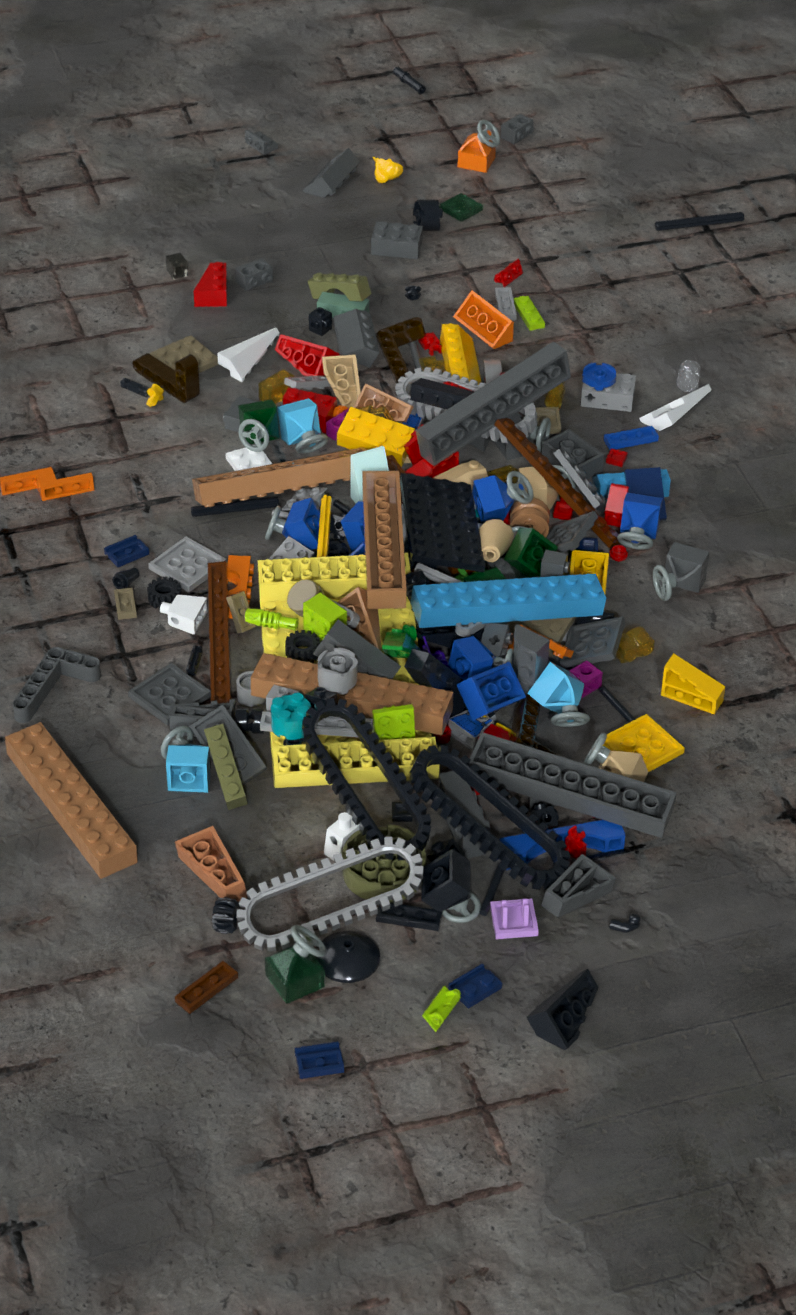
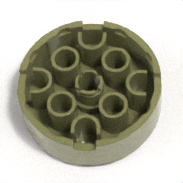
M387 824V827H378L385 837H392L393 842H396L398 838L408 841L415 836L408 829L396 825ZM358 830L349 837L343 847V860L347 859L346 850L353 848L357 855L359 854L358 846L366 843L368 850L372 849L366 841V834L362 835ZM424 848L423 851L419 850L418 854H420L423 867L426 866V853ZM385 854L343 869L342 875L346 886L355 895L367 900L405 884L410 875V868L406 860L398 861L397 854H394L393 860L385 858Z

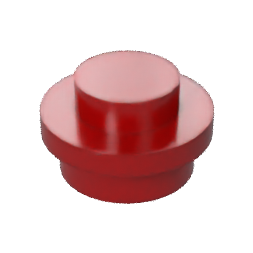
M615 545L610 550L609 555L611 559L619 562L627 559L628 552L624 546Z

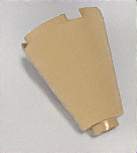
M499 519L488 520L479 528L484 560L487 562L497 561L509 550L514 540L512 528Z

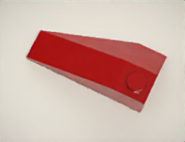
M280 334L275 350L304 376H325L322 357L340 355L328 347Z

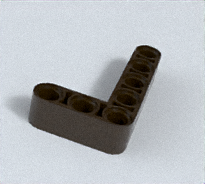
M419 317L379 330L376 334L380 349L395 383H398L401 376L405 377V373L408 372L398 347L419 340L426 334L422 319Z
M149 353L140 356L132 362L133 368L138 374L153 384H157L164 391L183 403L192 400L200 393L198 362L191 354L178 360L175 363V370Z
M529 694L526 695V698L515 709L509 741L559 756L535 741L541 705Z

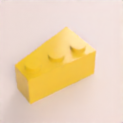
M673 653L664 666L661 696L715 715L724 701L725 686Z

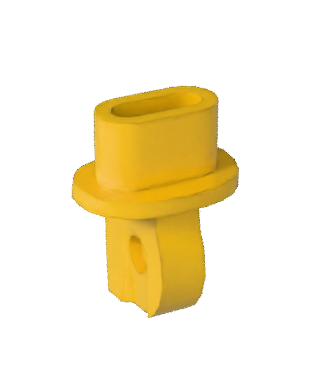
M153 384L147 390L150 397L146 404L150 408L164 398V390L157 384Z

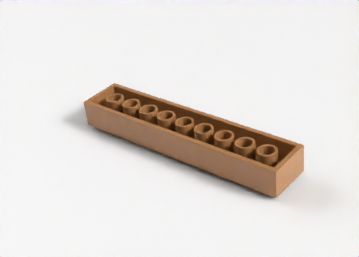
M363 447L194 478L192 482L195 500L205 507H212L217 502L227 504L232 503L233 499L248 500L250 496L254 495L264 497L270 492L280 494L284 493L286 489L296 491L302 489V486L307 485L308 487H317L319 483L323 482L325 484H333L339 479L349 481L351 480V455L366 451L367 449Z
M362 471L367 609L406 608V575L399 471Z
M263 653L251 676V696L266 699L273 685H278L300 691L305 698L307 693L319 687L318 664ZM358 673L356 685L347 694L341 695L337 693V705L339 699L346 700V708L354 704L358 708L357 714L362 712L366 718L373 719L372 710L382 709L383 707L389 708L392 705L412 704L414 707L415 730L443 735L453 710L454 692Z
M41 722L5 737L7 755L100 879L138 863L135 843Z

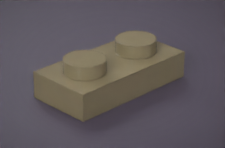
M133 589L114 590L118 620L137 618Z
M242 591L226 597L237 633H243L255 628L254 624L245 622V612L250 608L245 592Z

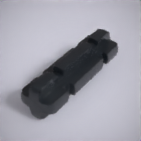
M123 378L120 381L122 388H128V390L148 397L147 390L149 387H143L142 384L132 380L130 382V379Z
M194 645L186 668V674L189 676L197 674L203 653L202 646Z

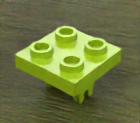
M412 704L392 705L389 708L383 707L382 709L372 710L373 731L379 736V740L415 738L414 707Z

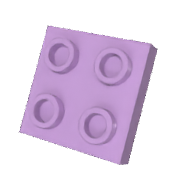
M524 898L490 902L496 939L538 936L539 930L532 899Z

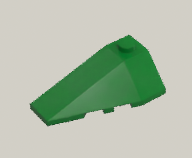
M392 629L391 632H387L382 645L384 654L394 658L408 659L412 649L422 651L407 633H403L402 629Z

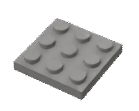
M186 536L148 563L151 571L162 577H167L168 580L170 577L173 578V581L176 579L182 589L191 592L208 579V563L223 561L227 563V559Z

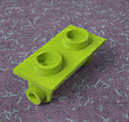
M443 986L423 1013V1018L435 1032L461 999V992L458 989L449 991L446 986Z

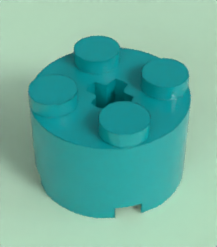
M301 693L276 697L272 700L271 728L276 736H285L287 740L302 738L303 718L306 717V712L311 707V704Z

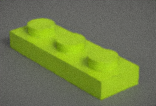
M529 296L513 298L515 308L529 331L545 328V322Z

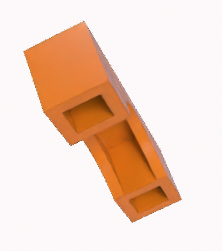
M229 555L227 563L228 582L234 583L237 586L228 591V597L244 591L250 607V600L248 599H251V588L249 587L253 586V576L251 575H254V564H251V556ZM229 609V618L233 619Z

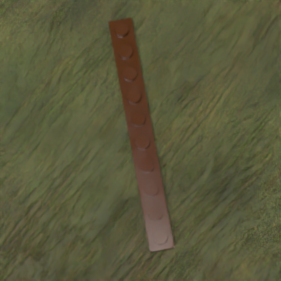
M497 419L494 425L579 516L595 511L594 507L583 499V496L572 487L568 480L564 479L560 471L549 463L548 458L537 450V446L526 438V435L515 426L511 419ZM598 515L591 529L608 548L620 545L617 540L618 533L607 525L604 518Z
M226 561L208 563L211 701L217 700V704L229 703V699H231Z

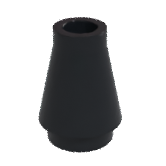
M136 568L117 572L112 581L117 589H125L140 574Z

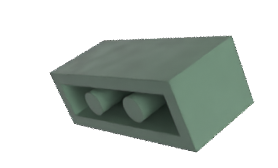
M322 291L317 301V308L321 307L332 312V318L354 309L364 310L369 313V299L349 301L346 295Z

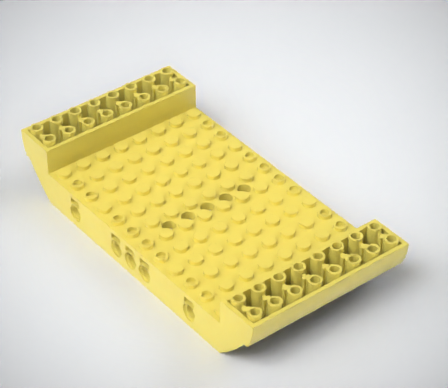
M404 553L405 575L411 572L408 553ZM365 555L258 560L260 609L269 610L270 612L274 611L275 613L279 612L282 616L298 618L297 630L299 633H302V630H304L303 617L291 610L287 604V596L293 585L301 580H312L322 588L326 597L336 602L357 587L367 590ZM407 596L406 608L378 609L381 649L386 633L391 632L392 629H403L404 625L414 626L416 629L414 612L411 610L412 606ZM261 626L263 653L287 658L285 655V640L287 636L290 637V633L295 634V631L287 628L274 629ZM416 637L414 642L419 647L418 638ZM301 646V647H297V648L305 649V648H308V647ZM390 657L401 666L393 680L419 685L415 683L404 667L407 658ZM415 730V738L379 740V743L383 742L386 747L385 753L389 752L393 757L392 763H397L399 773L403 772L406 780H410V771L419 753L423 749L427 750L429 746L436 745V739L432 737V733ZM269 732L275 788L329 785L325 779L326 773L322 775L319 770V764L316 765L312 760V754L309 755L306 751V743L283 745V741L286 739L285 736L280 735L278 737L273 732ZM317 735L349 784L388 782L359 737ZM439 764L426 768L430 779H438Z

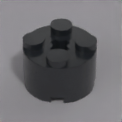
M436 199L415 201L413 216H416V221H413V223L423 226V231H439L440 218L443 217V210L439 208V201Z

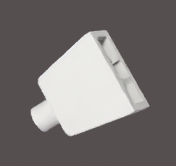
M177 595L172 604L162 602L160 612L168 614V624L170 626L195 634L208 612L207 598Z
M348 813L339 814L338 820L328 827L326 832L324 855L333 861V855L338 853L342 855L346 841L359 830V824L355 825L352 816Z

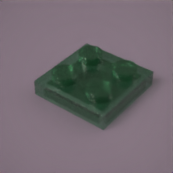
M463 193L439 204V208H442L444 213L460 222L483 211L482 204Z

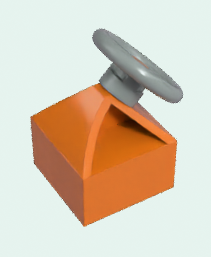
M480 120L477 125L478 133L469 135L458 151V167L486 173L495 159L496 147L500 143V136L496 127L491 122ZM485 124L486 129L482 131V125Z

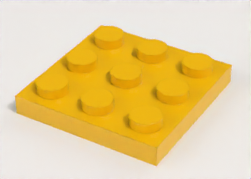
M647 714L608 733L603 745L611 751L640 753L648 772L684 754L685 747Z

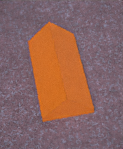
M471 290L453 317L493 349L513 342L514 322Z

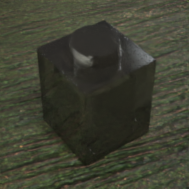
M181 252L166 256V269L173 279L188 276V262Z

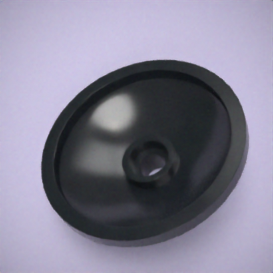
M340 931L327 936L322 940L327 950L324 957L316 956V964L322 974L331 980L341 983L359 982L370 977L377 970L380 963V950L376 942L369 936L356 931Z

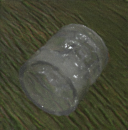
M687 360L681 363L676 381L680 390L690 392L697 388L701 373L700 365L697 362Z

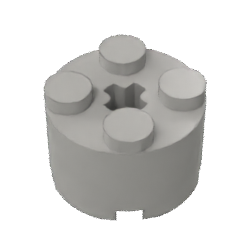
M334 648V651L328 652V650L323 651L318 657V686L341 695L347 694L356 685L358 680V660L355 658V654L344 648Z

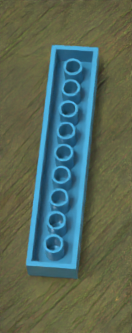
M596 574L413 585L410 603L419 628L456 626V623L468 625L470 622H473V624L477 622L485 624L600 616L604 612L606 596Z

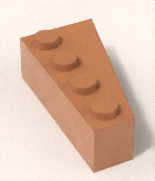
M213 826L175 841L179 858L220 898L230 897L238 902L242 897L248 898L245 883Z

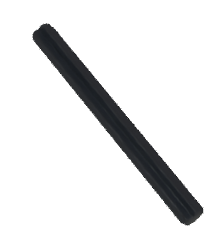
M743 212L658 221L655 222L656 231L740 222L744 221Z

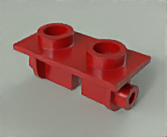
M515 260L499 272V274H496L494 281L502 283L503 287H506L522 275L523 270L520 260Z

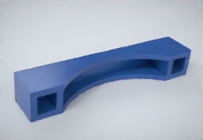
M605 820L576 825L578 834L582 831L585 832V838L582 840L587 844L586 848L602 852L624 849L626 834L621 825ZM574 825L547 829L546 833L549 834L553 830L558 834L555 841L563 840L565 843L566 837L569 835L568 830ZM527 834L499 838L504 845L526 864L546 852Z

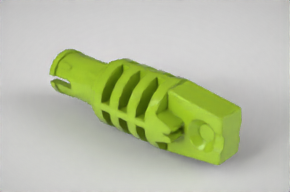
M250 608L245 612V622L274 629L287 628L294 631L298 628V618L282 616L279 612L275 613L274 611Z

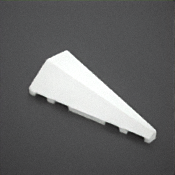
M275 327L218 352V364L230 370L231 377L243 382L247 373L250 374L254 364L257 365L267 352L268 346L273 344L275 337L279 336L278 329Z
M707 384L639 419L642 423L653 426L661 431L678 421L707 395L711 388Z

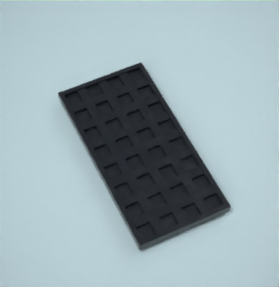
M401 473L400 488L411 561L484 572L485 561L481 549V539L471 485L465 482L458 483L447 479L439 480L428 476L421 477L414 474Z

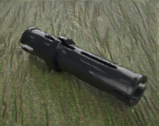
M400 67L393 69V74L402 83H406L419 94H423L426 91V87L411 77L410 73L403 71Z

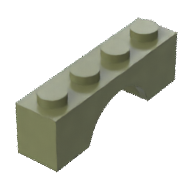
M316 273L308 280L313 299H319L322 291L334 293L335 289L342 291L349 301H363L371 295L367 277L359 276L358 274L334 275V273Z
M220 724L204 729L228 810L247 805V799L224 725Z

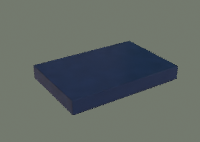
M660 467L626 469L624 475L626 486L629 487V493L663 498L660 520H666Z

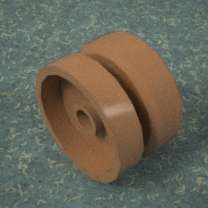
M533 498L529 504L517 501L511 508L510 527L524 526L534 528L546 538L549 534L550 510L543 501Z

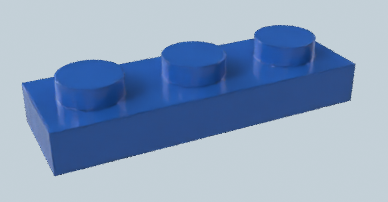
M653 426L604 435V442L609 450L611 448L617 450L657 442L659 439V435Z

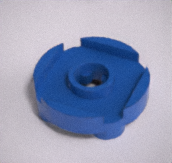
M596 363L588 364L583 369L582 382L594 387L597 391H602L604 388L616 383V370L613 366L602 363V365H596Z

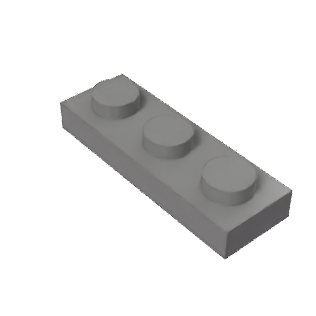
M496 287L495 298L498 310L510 320H516L517 314L511 287Z
M322 375L285 377L284 381L285 385L299 390L301 388L313 390L314 387L318 389L330 387L327 378Z

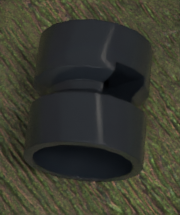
M236 709L235 723L243 734H247L249 731L253 734H264V731H260V722L264 709H252L251 711H248V709ZM249 719H254V723L249 724Z

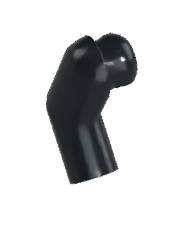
M631 914L629 920L625 922L611 919L609 929L629 933L639 928L641 918L637 914Z

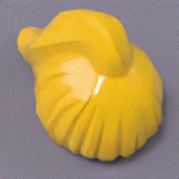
M373 156L375 162L374 175L377 182L385 183L388 180H394L403 173L402 165L392 162L391 159L384 160Z

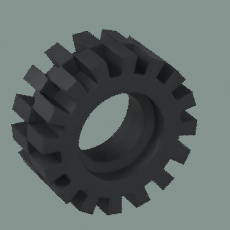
M160 577L157 578V581L152 580V583H149L147 587L149 604L153 605L155 609L159 607V610L162 602L172 604L175 597L181 595L180 583L176 579L173 581L171 577L169 580L167 577H163L162 580Z
M298 630L295 631V634L290 633V637L287 636L285 640V655L287 658L314 663V660H318V657L313 655V653L320 644L319 636L317 637L315 633L311 635L309 630L307 633H305V630H302V633H299ZM305 646V647H308V648L301 649V648H297V647Z

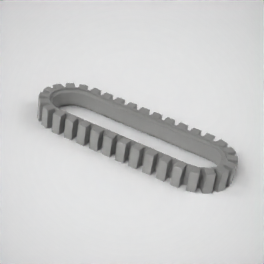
M425 367L423 372L421 368L414 369V374L409 371L405 373V377L401 376L398 383H396L395 392L397 399L413 406L410 414L415 415L418 413V417L424 418L427 416V420H432L446 411V409L410 400L411 396L408 393L411 390L412 383L420 378L439 383L450 381L474 392L486 384L481 382L478 385L476 380L469 382V379L466 377L460 379L459 375L453 374L451 377L450 372L444 371L442 374L440 369L436 368L432 372L431 367ZM530 403L518 411L525 416L523 420L515 424L526 435V438L529 436L528 432H534L535 426L538 423L534 403ZM496 426L481 435L486 439L490 436L491 440L495 442L499 438L501 443H508L509 441Z
M384 837L385 845H380L377 838L371 841L372 849L368 850L366 843L358 846L359 854L357 855L353 848L346 850L347 859L343 860L341 853L333 855L334 864L330 863L329 858L322 859L321 869H318L316 862L308 865L310 873L306 874L304 868L301 867L296 869L297 878L293 879L291 872L283 874L284 883L280 882L279 877L272 878L271 884L273 887L268 888L266 881L259 883V893L252 887L246 892L249 900L242 897L239 902L240 909H237V921L241 935L244 934V939L250 945L254 942L255 948L262 951L265 943L267 944L268 952L276 951V943H280L283 950L289 948L290 943L288 939L293 938L290 932L291 929L275 935H265L255 930L251 924L250 917L252 910L258 903L388 853L400 855L408 863L410 875L405 884L300 926L307 928L313 933L314 929L318 928L320 935L328 933L327 924L331 925L332 930L340 928V919H343L346 926L353 923L351 916L353 914L356 915L358 921L365 919L364 910L368 909L370 916L378 914L377 905L379 904L382 911L390 909V900H393L395 907L403 904L401 895H404L409 900L414 896V890L418 891L423 879L421 856L416 854V848L411 843L405 848L406 840L398 838L394 845L392 837Z

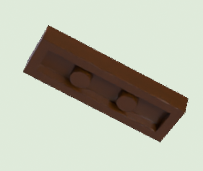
M222 961L175 996V1003L191 1014L238 979V972Z

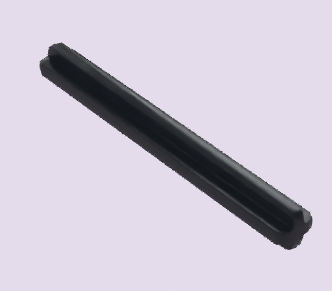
M278 497L227 504L220 503L212 507H205L204 505L191 507L192 517L273 508L279 506Z

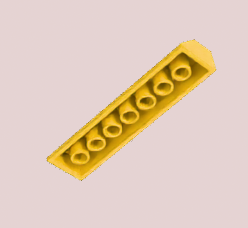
M442 324L440 344L445 371L450 372L451 377L453 374L459 375L460 379L462 377L468 378L469 382L476 380L479 385L482 381L473 338L458 324Z

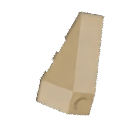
M356 355L322 357L324 374L340 404L348 408L350 406L354 407L361 393Z
M471 460L467 463H461L433 477V479H447L458 483L465 482L470 484L471 490H473L474 480L488 477L486 468L478 461Z

